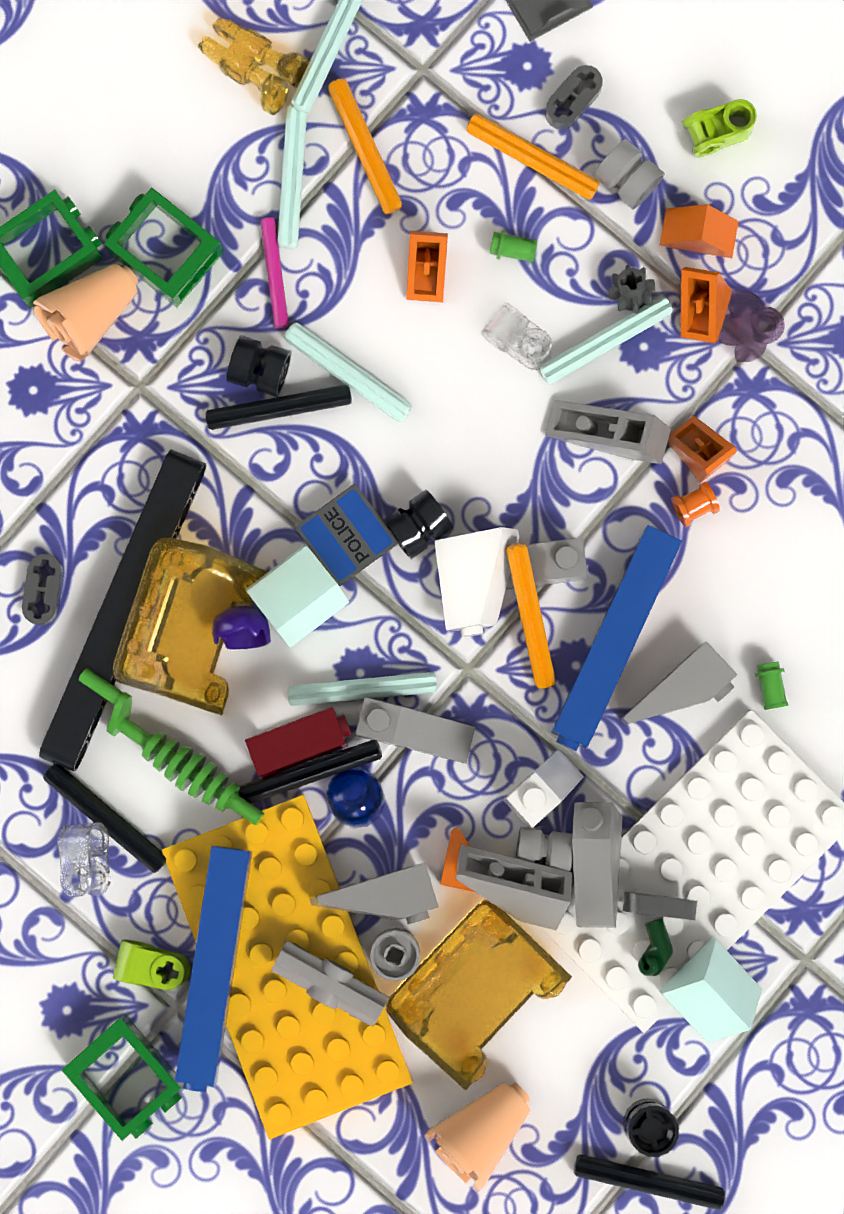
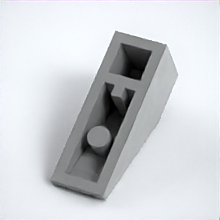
M554 400L545 436L627 459L662 464L671 428L655 415Z
M583 538L526 545L535 586L583 581L587 577ZM511 571L506 590L514 589Z
M706 641L631 708L620 721L623 725L631 724L710 701L713 697L719 702L735 687L731 681L738 674Z
M365 697L355 735L466 764L475 727Z
M575 802L572 849L577 927L616 928L623 817L613 802Z
M461 844L458 853L456 880L518 921L557 930L571 903L572 872Z
M426 863L410 866L309 898L311 906L391 920L406 918L407 924L428 919V911L439 907Z

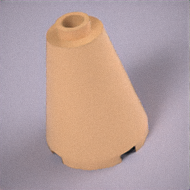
M112 264L40 296L33 302V304L37 305L33 310L49 337L53 341L58 338L67 346L62 351L74 361L81 362L90 354L137 295L136 285L138 284V279L129 267Z
M503 1082L431 1127L424 1134L425 1139L430 1143L435 1138L440 1146L435 1151L438 1156L465 1183L472 1178L475 1181L473 1190L479 1192L487 1183L530 1113L531 1109L527 1103L531 1099L518 1084L513 1083L509 1086Z

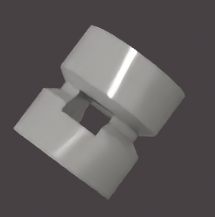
M624 139L606 156L594 175L609 189L618 187L620 199L634 210L653 192L663 179L665 173L650 160L642 162V152L628 139Z
M520 827L515 858L568 872L571 871L573 857L571 833L552 831L549 836H545L541 829Z
M391 928L380 933L371 947L370 960L373 969L385 980L395 982L405 980L414 974L420 961L419 943L414 935L400 928Z

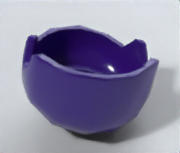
M246 605L229 607L217 615L213 621L212 636L214 643L218 644L219 637H221L227 649L258 648L266 646L271 642L270 628L266 616L260 610Z

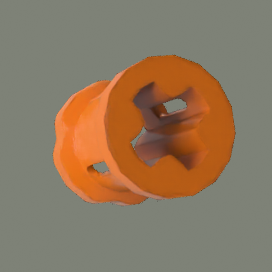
M706 481L699 485V489L687 495L671 497L675 513L685 528L691 525L692 520L706 513L712 512L715 514L720 511L717 498Z

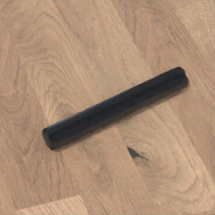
M341 385L206 411L205 417L208 428L214 430L345 406L352 403L350 387L348 385Z
M370 740L240 785L238 793L240 797L252 804L382 758V751L377 740Z
M54 764L46 771L43 776L46 783L151 872L156 873L165 865L166 857L159 848L67 770Z
M581 1154L577 1156L574 1164V1175L577 1177L716 1210H721L725 1202V1190L721 1187Z

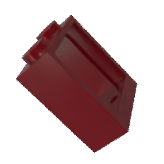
M331 707L245 739L257 775L263 778L348 747L346 738L351 737L352 733L345 714L340 713L337 715L334 708Z

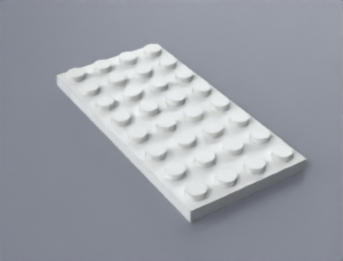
M751 709L621 836L616 928L577 927L574 884L571 887V903L557 930L541 928L620 1010L645 1033L672 1006L659 990L712 937L717 939L728 950L844 834V802ZM633 892L696 900V919L686 920L622 911L624 893ZM663 918L673 948V954L660 974L645 976L638 969V961L651 943L645 923Z

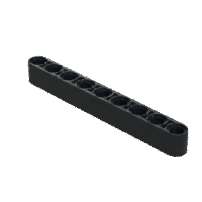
M172 449L167 453L39 752L40 758L73 772L81 764L108 700L80 682L79 677L88 668L113 686L115 685L206 470V463Z

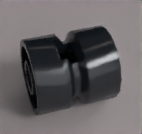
M241 335L233 349L226 380L229 383L245 388L255 384L258 392L278 397L288 373L292 352L274 345H270L265 349L262 347L261 341ZM265 359L267 363L262 376L257 373L261 360Z
M424 490L411 499L408 510L399 508L383 519L385 525L399 542L398 545L411 560L428 548V540H440L454 530L448 516L428 490Z
M654 1099L638 1100L627 1109L624 1115L623 1129L628 1140L639 1153L647 1157H660L668 1154L675 1147L679 1138V1126L676 1118L661 1102Z

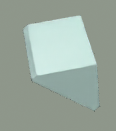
M306 544L245 589L289 648L349 603L339 585Z
M712 937L659 992L704 1040L710 1043L751 1030L762 988L717 939Z

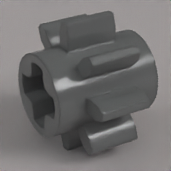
M626 265L625 270L619 275L612 274V284L614 286L609 288V298L611 300L618 299V311L621 312L626 309L637 314L644 304H652L650 292L655 291V280H646V268L643 267L639 270Z

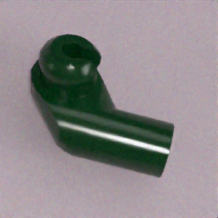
M663 918L645 923L651 943L638 961V969L645 976L660 974L673 954V948Z

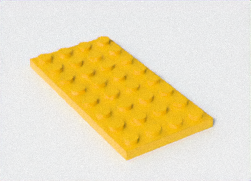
M305 795L262 810L265 815L257 826L242 818L162 849L195 942H197L211 846L253 851L226 1026L269 1140L413 1083L385 1006L372 1027L352 1017L349 1013L338 1007L333 1009L306 994L307 990L271 971L287 941H290L321 959L327 958L345 967L355 974V978L378 990L349 912L311 906L309 898L340 889Z

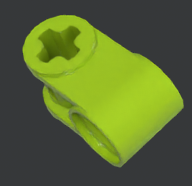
M737 99L687 116L683 119L682 124L684 129H688L695 146L692 150L694 157H704L722 148L748 139L755 125L757 113L752 103L747 100ZM735 115L742 116L747 121V125L736 127L731 124L729 118Z
M122 939L113 979L134 985L172 990L188 980L191 966L189 960L180 953L156 948L143 942ZM172 962L173 969L178 971L179 975L169 980L168 972L163 971V967Z

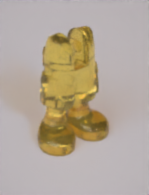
M218 18L212 24V28L222 39L231 45L227 49L214 39L203 36L198 44V49L218 65L226 76L238 84L245 85L252 82L261 93L260 104L262 109L271 115L277 114L287 100L288 84L293 87L299 85L310 62L309 59L301 53L285 54L275 51L271 46L272 41L248 28L244 29L231 20ZM264 64H267L275 71H277L280 77L275 74H271L259 68L258 66H263Z

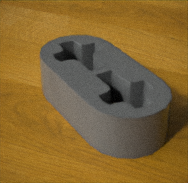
M590 65L579 66L550 97L547 102L545 116L551 127L559 130L570 128L597 99L603 82L602 75L597 68ZM579 78L583 81L588 78L592 79L591 87L593 90L586 87L579 95L576 94L580 83ZM569 100L572 102L568 111L569 117L564 114L559 118L555 116V105L562 108Z
M40 554L30 561L25 581L22 613L30 623L38 626L49 625L57 618L62 593L64 568L58 559L49 554ZM45 562H49V566L55 570V574L47 577L46 587L44 588L42 587L43 578L36 571L37 568H44ZM41 593H45L44 604L49 606L50 610L49 613H42L41 619H37V613L31 611L32 605L39 604Z
M625 892L622 911L695 920L697 901Z

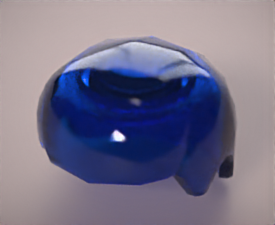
M356 767L336 774L328 784L326 799L331 813L341 824L353 829L368 827L380 818L385 805V794L381 783L373 773L361 767Z

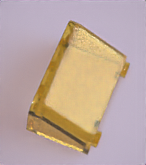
M169 537L159 539L149 553L113 664L115 680L121 684L222 716L229 695V686L225 678L213 674L224 642L219 637V643H214L212 636L213 621L217 615L229 607H234L236 603L244 605L253 603L254 601L245 589L268 573V571L207 545Z
M484 900L478 903L421 962L414 974L405 979L392 993L387 1001L386 1011L402 1033L466 1091L486 1071L487 1056L482 1048L533 994L542 1000L554 998L564 990L566 983L572 976L505 911L490 901Z

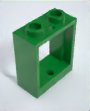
M151 187L146 194L141 193L135 198L129 208L130 213L123 222L118 221L109 229L104 245L111 256L121 264L129 267L136 276L178 308L224 251L220 241ZM156 207L200 242L198 247L168 282L123 248V245Z
M53 190L0 226V268L29 308L35 305L33 302L40 296L64 286L102 260L97 250V247L102 243L90 226L83 229L76 218L81 214L69 196L62 200L56 190ZM58 210L83 247L29 283L4 246Z
M126 1014L120 1017L62 1069V1072L121 1141L130 1134L137 1139L153 1124L149 1117L161 1108L166 1113L182 1098L178 1091L184 1086V1083L175 1082L176 1072ZM122 1037L129 1042L167 1087L127 1124L83 1073Z

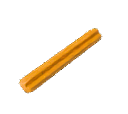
M344 78L331 82L328 85L329 93L381 208L385 214H392L402 208V202L351 89Z
M478 113L471 117L467 125V132L587 200H591L597 192L600 182L592 176Z
M525 543L512 544L507 546L506 552L534 682L539 689L552 687L555 685L556 680L528 548Z

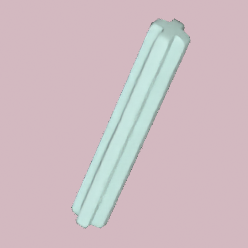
M363 0L338 1L292 98V107L303 113L311 111Z
M292 104L288 105L286 114L277 240L279 247L288 249L298 246L307 113L296 110L292 107Z
M665 296L655 299L651 305L641 307L637 314L634 312L542 364L540 367L542 376L548 384L554 383L670 316L673 312L671 303Z
M294 323L288 328L284 336L286 342L397 422H401L406 418L412 407L408 401L299 323Z
M433 672L292 685L288 687V701L291 706L364 700L365 697L375 699L434 693L437 690L436 675Z

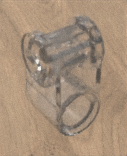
M503 303L481 332L483 337L494 347L506 352L530 370H539L542 364L551 359L552 340L550 335L530 321L521 311L508 303ZM538 344L542 345L541 353L539 351H535L533 354L529 353V346L535 348Z
M100 822L63 826L59 831L57 843L60 853V884L64 893L69 897H81L86 893L92 896L104 894L111 883L108 854L109 835L106 827ZM100 876L101 879L92 880V877ZM80 878V882H71V879Z

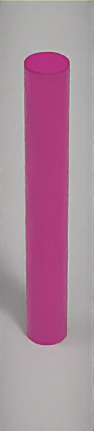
M264 218L260 222L274 328L284 329L289 327L275 218Z

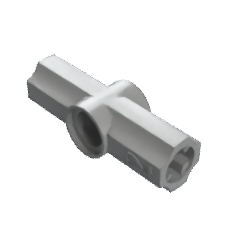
M290 941L286 942L271 971L307 990L306 994L333 1009L338 1007L349 1013L352 1017L372 1027L375 1025L389 999V996L355 978V974L345 967L327 958L321 959Z

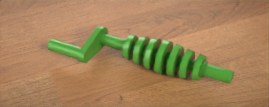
M88 668L82 672L79 681L115 705L107 727V732L110 735L116 736L121 732L142 747V757L147 761L152 760L156 756L153 767L160 772L167 766L164 777L171 782L178 776L175 787L181 791H184L191 784L188 795L197 798L205 790L202 802L210 805L215 799H218L215 809L224 812L226 809L231 808L255 826L261 822L265 813L239 796L238 791L240 787L235 782L226 787L225 785L229 777L223 771L213 778L217 771V766L212 761L203 767L206 761L205 755L198 752L191 758L193 748L184 745L177 752L180 746L179 741L171 738L164 744L167 738L166 734L158 731L156 734L151 735L129 720L132 707V696L127 692L123 693Z

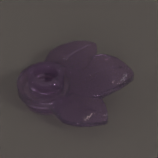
M733 290L728 305L730 314L725 315L718 341L728 346H735L734 353L737 362L754 361L763 355L767 344L773 343L781 337L785 328L784 318L778 310L772 307H764L756 294L749 291ZM759 322H769L772 329L768 332L762 331L759 327Z

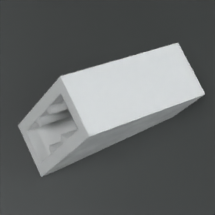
M500 527L434 541L446 630L460 631L461 637L484 634L483 627L497 625L510 575L506 548L509 545L518 543V529Z
M557 749L512 790L503 801L528 828H533L564 800L584 776Z

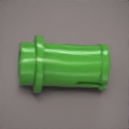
M502 230L501 233H493L490 254L496 255V259L504 256L533 263L538 239L533 240L505 234L506 230Z
M779 661L756 665L758 673L754 674L760 680L764 710L788 706L781 672L785 671L784 668H780Z

